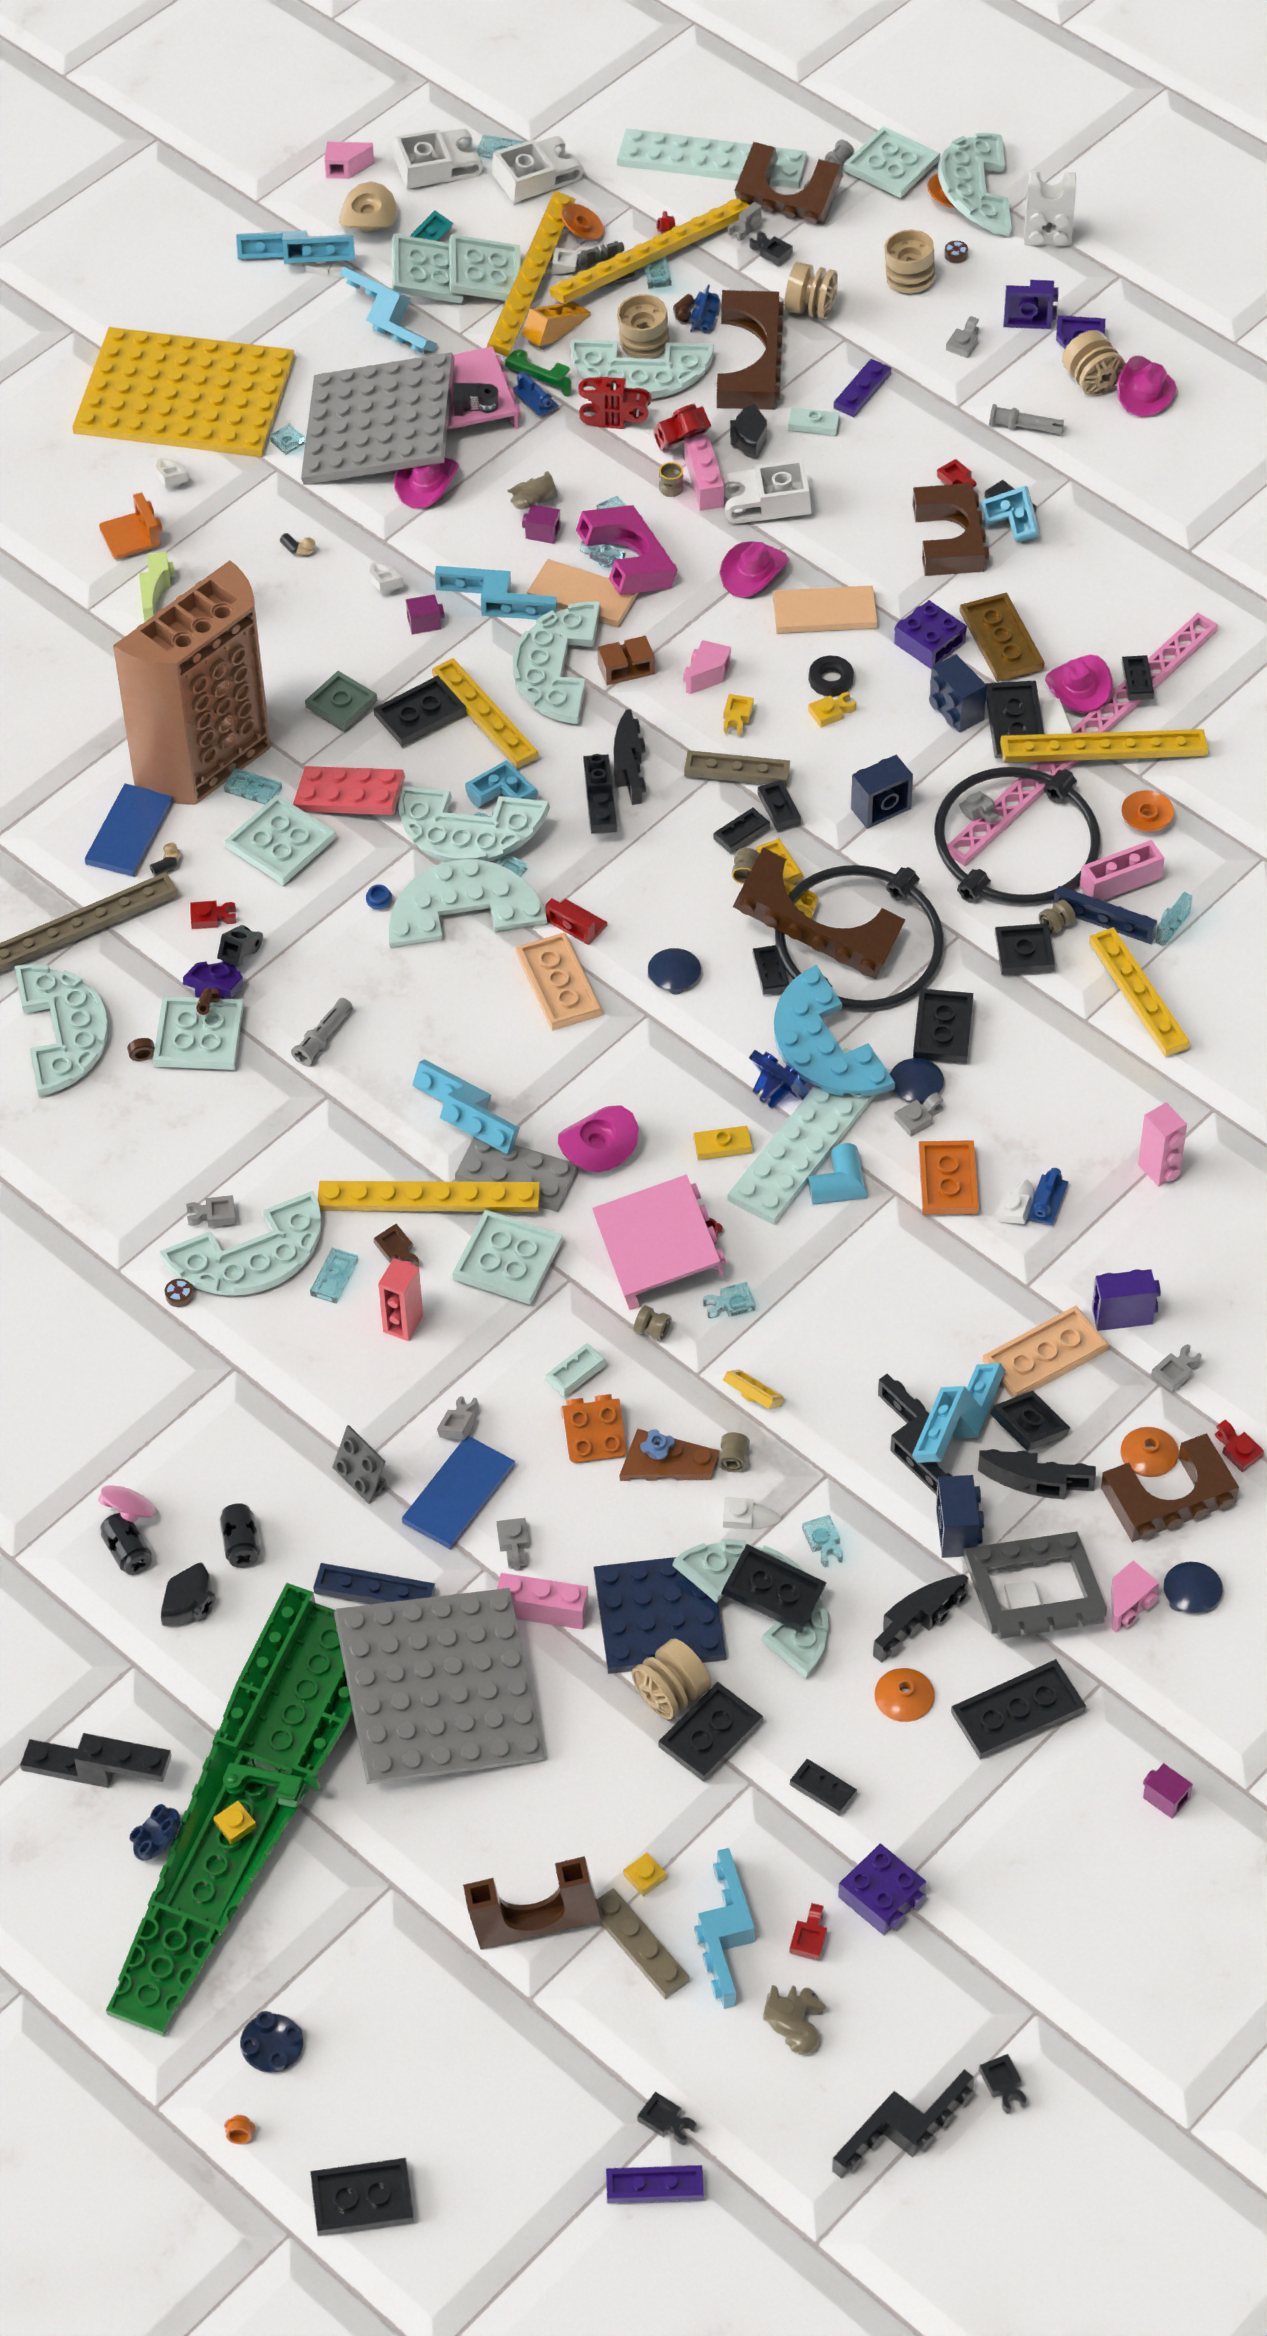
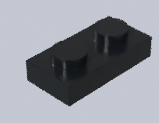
M782 780L758 787L757 794L776 830L801 824V816Z

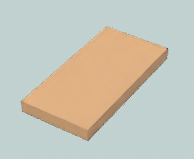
M547 559L527 591L529 595L557 596V608L562 610L567 609L569 604L600 602L601 609L598 621L615 627H619L639 594L619 595L609 578Z
M873 585L773 590L777 633L877 628Z
M566 932L515 947L516 955L552 1031L602 1016V1008Z
M1074 1306L983 1355L982 1361L984 1364L1001 1363L1005 1373L1000 1384L1014 1398L1032 1390L1035 1391L1109 1350V1344L1081 1310Z

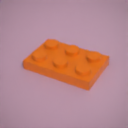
M974 1140L919 1141L922 1215L978 1214Z

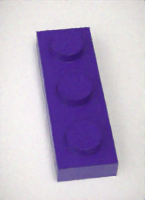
M870 359L835 399L833 409L855 417L891 375L892 367Z
M703 2166L606 2168L607 2204L704 2201Z

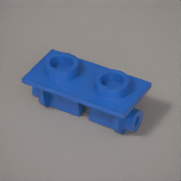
M709 284L704 292L699 291L694 301V305L697 308L693 309L689 319L692 322L690 332H693L695 327L705 333L713 329L720 298L716 293L708 292Z
M521 372L517 375L518 385L513 387V391L538 417L559 407L552 399V396L539 387L528 373Z
M1051 1168V1170L1047 1171L1046 1175L1042 1174L1027 1219L1053 1226L1069 1181L1062 1180L1063 1177L1060 1169Z

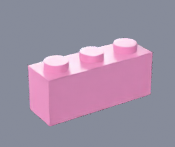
M709 435L684 438V459L700 511L724 507V484Z
M1152 840L1083 865L1080 888L1085 895L1104 901L1162 879L1165 858Z
M1167 1102L1144 1115L1138 1160L1140 1168L1158 1187L1167 1181L1172 1182L1179 1176L1187 1123Z
M507 1573L500 1574L497 1589L510 1588L516 1619L583 1630L589 1606L588 1586Z

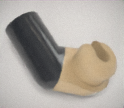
M284 533L280 537V543L292 554L310 555L316 545L315 540L310 537H305L302 542H297L289 533Z
M171 842L164 845L163 851L165 854L163 859L149 865L154 877L173 870L177 866L181 854L175 843Z

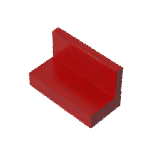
M551 898L545 904L548 923L587 945L607 926V921L566 898L561 903Z

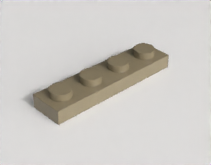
M688 750L684 776L756 784H769L782 780L787 787L790 760Z
M614 1888L597 1899L601 1922L599 1923L664 1999H667L690 1982V1976Z

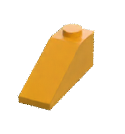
M574 301L566 304L560 303L531 308L522 335L528 338L530 343L535 346L541 347L545 344H551L588 318L591 312Z

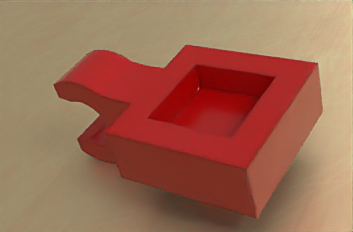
M957 459L937 469V477L946 485L972 483L973 487L977 486L976 481L971 478V471Z
M1223 1420L1216 1426L1218 1431L1214 1434L1215 1437L1226 1445L1222 1453L1241 1472L1263 1457L1264 1450L1245 1431L1238 1436L1233 1426L1227 1420Z
M811 1903L807 1921L797 1920L789 1947L790 1954L820 1960L827 1935V1928L820 1926L824 1914L823 1905Z

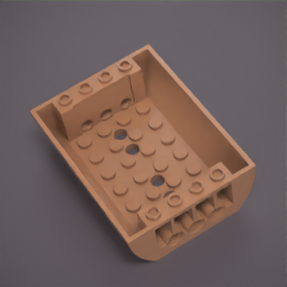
M229 560L113 645L134 786L172 796L173 803L196 805L271 748L254 595L245 574L237 565Z

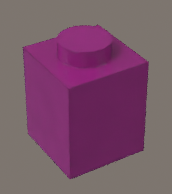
M540 505L531 506L528 514L524 513L522 519V528H525V538L554 544L561 528L560 509Z
M435 594L405 599L406 614L412 635L441 630V619H444L445 615L442 603H437Z
M1163 1763L1157 1771L1151 1770L1143 1781L1145 1786L1143 1799L1173 1819L1191 1798L1193 1783Z

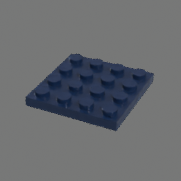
M676 1557L593 1566L608 1674L632 1671L638 1664H643L647 1657L655 1658L656 1651L671 1639H678L684 1642L693 1650L702 1663L726 1660L718 1602L716 1603L672 1566Z

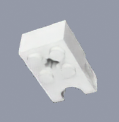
M439 129L395 136L393 157L406 188L450 182L480 175L483 170V162L477 153H465L470 150L473 141L470 132L467 129L440 132Z
M553 136L538 142L533 139L493 152L492 174L513 203L579 181L583 175L584 167L576 158L562 159L565 155L566 143L560 136Z
M1028 172L1024 245L1071 246L1076 198V173L1065 172L1062 181L1058 184L1050 185L1041 180L1040 172Z
M804 459L755 465V470L729 473L722 478L724 496L729 499L726 502L725 515L731 523L738 524L811 514L810 492ZM730 484H737V485H739V486H735V487H729ZM736 509H742L738 513L733 512Z

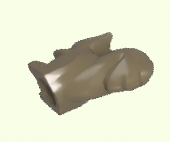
M546 471L544 476L535 479L531 478L527 482H521L507 490V492L513 495L510 502L513 503L515 508L520 510L528 509L535 504L547 502L558 497L552 475L549 471Z
M772 1985L770 1993L767 1995L763 2020L767 2021L778 2034L786 2037L785 2043L790 2047L791 2051L799 2055H808L813 2053L819 2046L820 2034L812 2023L804 2021V2015H822L826 2005L820 2002L816 1993L810 1988L802 1989L798 1996L796 1986H792L788 1996L783 1997L779 1995L778 1988Z

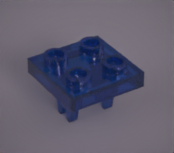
M757 1050L752 1052L749 1059L760 1072L753 1088V1093L757 1095L763 1090L759 1098L762 1103H765L770 1098L768 1106L774 1108L789 1093L801 1101L809 1093L805 1088L806 1082L799 1077L800 1074L788 1065L784 1068L778 1063L779 1060L766 1051L764 1054Z

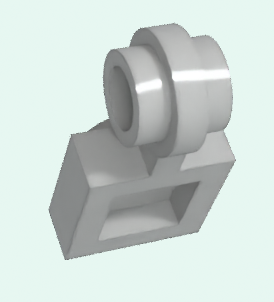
M517 1518L496 1521L500 1552L506 1551L508 1568L514 1567V1570H519L520 1566H526L524 1549L529 1548L526 1519Z

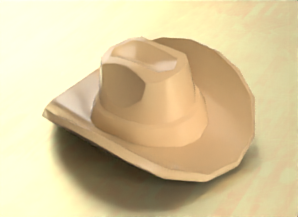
M372 181L358 184L348 193L344 200L339 224L342 227L359 228V230L364 232H372L379 228L391 226L396 219L397 213L393 194L383 184Z

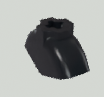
M753 404L744 408L737 415L736 420H730V445L737 444V447L744 454L757 459L767 442V420L757 406Z
M200 1562L171 1577L167 1582L161 1608L162 1626H179L193 1619L200 1621L203 1618L205 1620L210 1614L216 1598L215 1594L211 1592V1579L204 1563Z

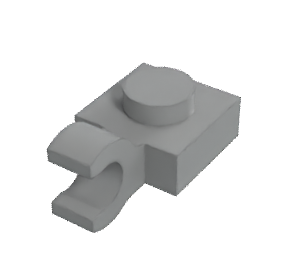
M754 202L739 214V220L728 226V235L731 236L733 233L738 232L737 240L742 241L746 235L757 229L762 222V206Z
M970 316L964 330L956 328L946 343V351L968 358L978 343V336L976 334L979 331V327H976L979 319Z
M980 791L969 795L965 801L959 804L961 812L974 821L982 817L990 823L998 818V815L992 810L996 808L993 799Z
M937 1092L931 1094L922 1105L916 1099L894 1112V1119L911 1137L933 1124L932 1116L943 1110L940 1103L944 1099Z

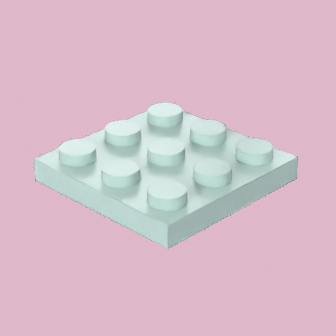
M882 126L844 163L843 171L902 198L940 161V152Z
M394 234L392 238V289L402 294L462 304L464 294L450 292L449 243Z
M451 234L449 239L450 292L506 301L521 268L520 245Z
M276 795L225 840V848L284 885L335 840L336 833L281 796Z
M163 996L153 1056L154 1067L235 1070L244 1007L243 999L219 998V1002L210 1003V1011L206 1015H201L196 1009L199 998Z
M485 1209L452 1273L453 1280L531 1305L563 1241V1234Z

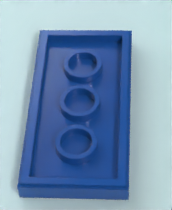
M124 783L84 858L85 864L134 877L173 803L172 796Z
M467 1436L465 1440L461 1441L403 1515L402 1523L451 1550L515 1467V1460Z

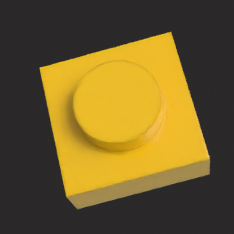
M239 1801L213 1818L214 1824L231 1845L257 1828L256 1822Z
M647 1852L623 1870V1876L642 1896H645L667 1879V1873Z

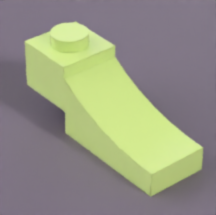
M167 552L147 554L149 572L139 573L144 622L155 615L161 594L166 587H171L170 577L175 576L173 561L168 562Z

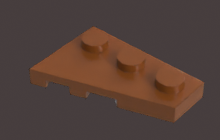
M637 1429L619 1475L620 1481H630V1478H646V1481H657V1478L674 1477L675 1480H711L718 1463L720 1450L674 1438V1445L669 1447V1453L666 1458L652 1459L647 1453L641 1451V1443L647 1440L649 1431Z

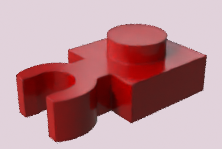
M217 900L190 902L191 928H218V922L220 921L226 924L237 923L236 913L228 914L236 912L235 903L227 902L222 906H217Z

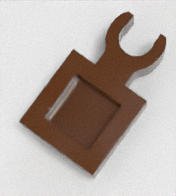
M397 1223L374 1237V1244L389 1263H391L393 1258L401 1261H411L415 1266H419L418 1257L409 1252L413 1248V1243Z

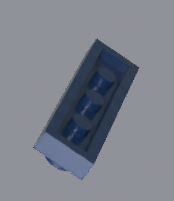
M1058 886L1054 893L1053 904L1060 900H1065L1071 905L1077 919L1105 929L1114 927L1117 933L1148 944H1152L1155 939L1157 920L1149 916L1135 913L1062 886Z
M320 1563L313 1586L314 1594L369 1604L434 1597L436 1590L435 1583L326 1563Z

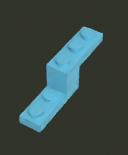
M307 230L236 234L238 259L284 257V263L355 260L354 234L307 237Z
M343 266L340 276L348 279L346 284L357 289L363 286L367 288L365 293L375 297V301L366 321L374 324L372 329L386 334L388 331L393 334L392 339L405 344V341L412 343L410 348L418 352L424 353L425 350L435 351L437 343L400 325L411 300L410 297Z
M436 566V590L480 593L482 616L537 620L552 610L554 613L557 612V596L511 593V571Z
M425 1059L419 1062L412 1086L444 1102L440 1114L442 1120L505 1154L513 1152L520 1127L487 1110L491 1094Z
M1001 1363L977 1364L967 1388L965 1386L941 1387L912 1454L917 1463L941 1462L951 1437L954 1439L978 1437L1005 1373Z
M729 1848L717 1850V1863H713L717 1882L722 1881L725 1888L721 1890L725 1907L698 1913V1925L694 1926L697 1943L704 1944L706 1953H702L705 1969L707 1972L712 1971L714 1980L711 1981L714 1998L721 1999L723 2009L736 2006V1991L723 1950L754 1943L755 1927Z

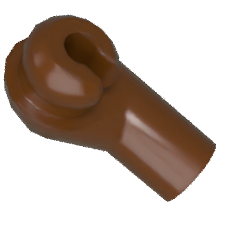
M686 294L673 306L675 319L681 323L687 322L691 316V311L688 312V308L695 301L691 294Z
M208 987L202 991L196 1006L199 1014L206 1015L210 1011V1003L220 1001L217 988L209 989Z

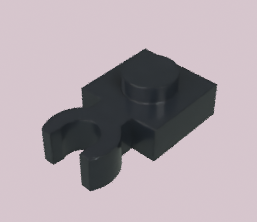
M760 231L757 232V240L749 239V247L751 249L760 251L761 257L776 265H780L793 253L792 245L775 236L768 239L766 234Z
M1009 2054L979 2065V2072L991 2096L1002 2095L1001 2105L1006 2114L1011 2113L1009 2101L1012 2099L1019 2101L1022 2108L1026 2107L1025 2094L1021 2090L1016 2089L1021 2086L1022 2080Z
M656 2091L637 2115L638 2122L663 2138L668 2131L672 2132L674 2139L682 2145L687 2144V2136L680 2131L683 2128H688L693 2132L697 2130V2124L693 2119L679 2117L682 2113L681 2107Z

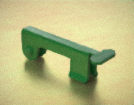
M520 349L513 351L506 358L505 367L520 373H528L532 378L557 388H562V393L566 397L571 395L572 381L566 376L570 371L568 366L556 363L551 370L544 369L527 362V352Z
M231 1762L223 1777V1784L229 1794L236 1795L241 1793L250 1782L278 1787L275 1796L279 1797L278 1803L294 1808L298 1805L305 1784L309 1785V1788L314 1791H320L322 1788L318 1778L312 1774H308L304 1778Z

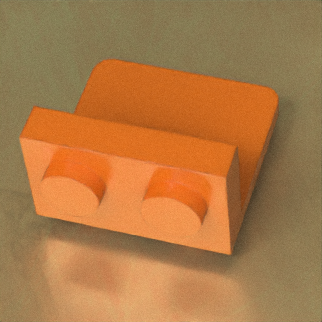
M142 492L133 495L135 513L99 524L100 532L114 559L161 546L159 532L163 531L160 519L159 517H154L153 505L150 500L146 501Z
M612 1394L595 1396V1402L584 1403L583 1398L566 1400V1406L560 1407L562 1418H564L568 1454L571 1462L577 1463L620 1457L626 1454L619 1398L612 1399Z

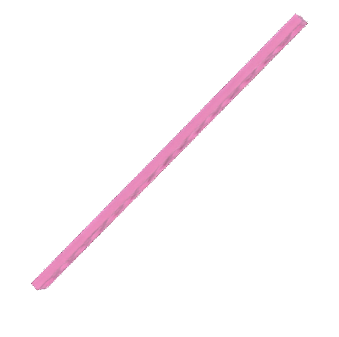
M1196 613L1148 658L1150 670L1160 669V673L1151 674L1154 690L1217 632V623L1200 613ZM1200 625L1206 630L1194 631V628ZM1180 641H1190L1191 644H1190V645H1179L1178 642H1180ZM1175 655V659H1163V656ZM1124 680L1111 692L1108 702L1097 711H1092L1071 729L1072 733L1110 732L1143 700H1129V702L1117 703V699L1128 698ZM1102 713H1113L1114 716H1112V717H1101V714H1102ZM1098 727L1097 731H1085L1086 728ZM1079 760L1036 762L1029 769L1041 772L1050 771V775L1054 776L1058 770H1069ZM1019 778L994 801L996 808L992 810L998 816H1002L1003 819L990 823L982 817L975 821L973 820L947 845L953 859L964 866L970 863L1044 793L1046 784L1026 778ZM1023 787H1035L1033 791H1022ZM1018 801L1019 803L1017 806H1006V802ZM986 831L985 836H973L974 832ZM970 846V850L965 854L957 849L958 847Z

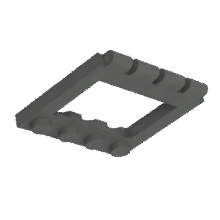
M1077 1531L964 1548L963 1557L991 1634L997 1633L999 1639L1021 1636V1629L1024 1630L1025 1635L1049 1632V1625H1052L1054 1631L1077 1628L1079 1620H1081L1083 1627L1104 1623V1617L1107 1615V1606ZM1057 1558L1062 1561H1070L1084 1598L1001 1610L988 1575L992 1569L998 1567L1005 1568L1006 1570L1017 1569L1024 1563H1032L1035 1566L1048 1564L1049 1560Z

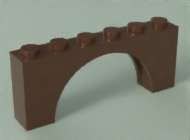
M722 290L721 324L737 326L751 332L759 338L766 350L751 366L736 372L719 373L717 375V408L744 409L755 404L758 409L775 410V400H780V385H776V383H781V368H776V366H781L782 351H777V349H782V335H778V332L783 333V318H779V316L784 314V301H779V291Z
M763 847L737 896L733 908L876 980L906 919L884 908H881L880 912L871 921L853 928L829 927L810 919L793 904L786 892L783 881V869L787 859Z

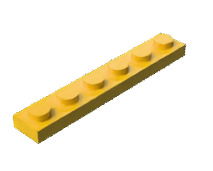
M454 658L432 668L433 677L438 675L466 706V713L516 769L538 758V750Z
M1114 927L1090 935V945L1163 1055L1167 1057L1188 1049L1190 1046L1189 1039Z

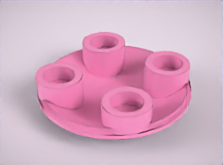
M114 1485L104 1486L101 1489L98 1501L104 1506L114 1507L121 1511L120 1515L125 1520L136 1522L138 1517L152 1518L155 1514L154 1505L143 1495L132 1489Z

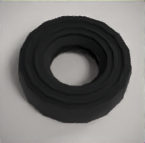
M823 656L815 660L809 668L808 680L810 686L816 693L823 696H839L849 691L853 685L854 670L851 664L842 657ZM827 671H835L841 677L835 681H827L821 675Z

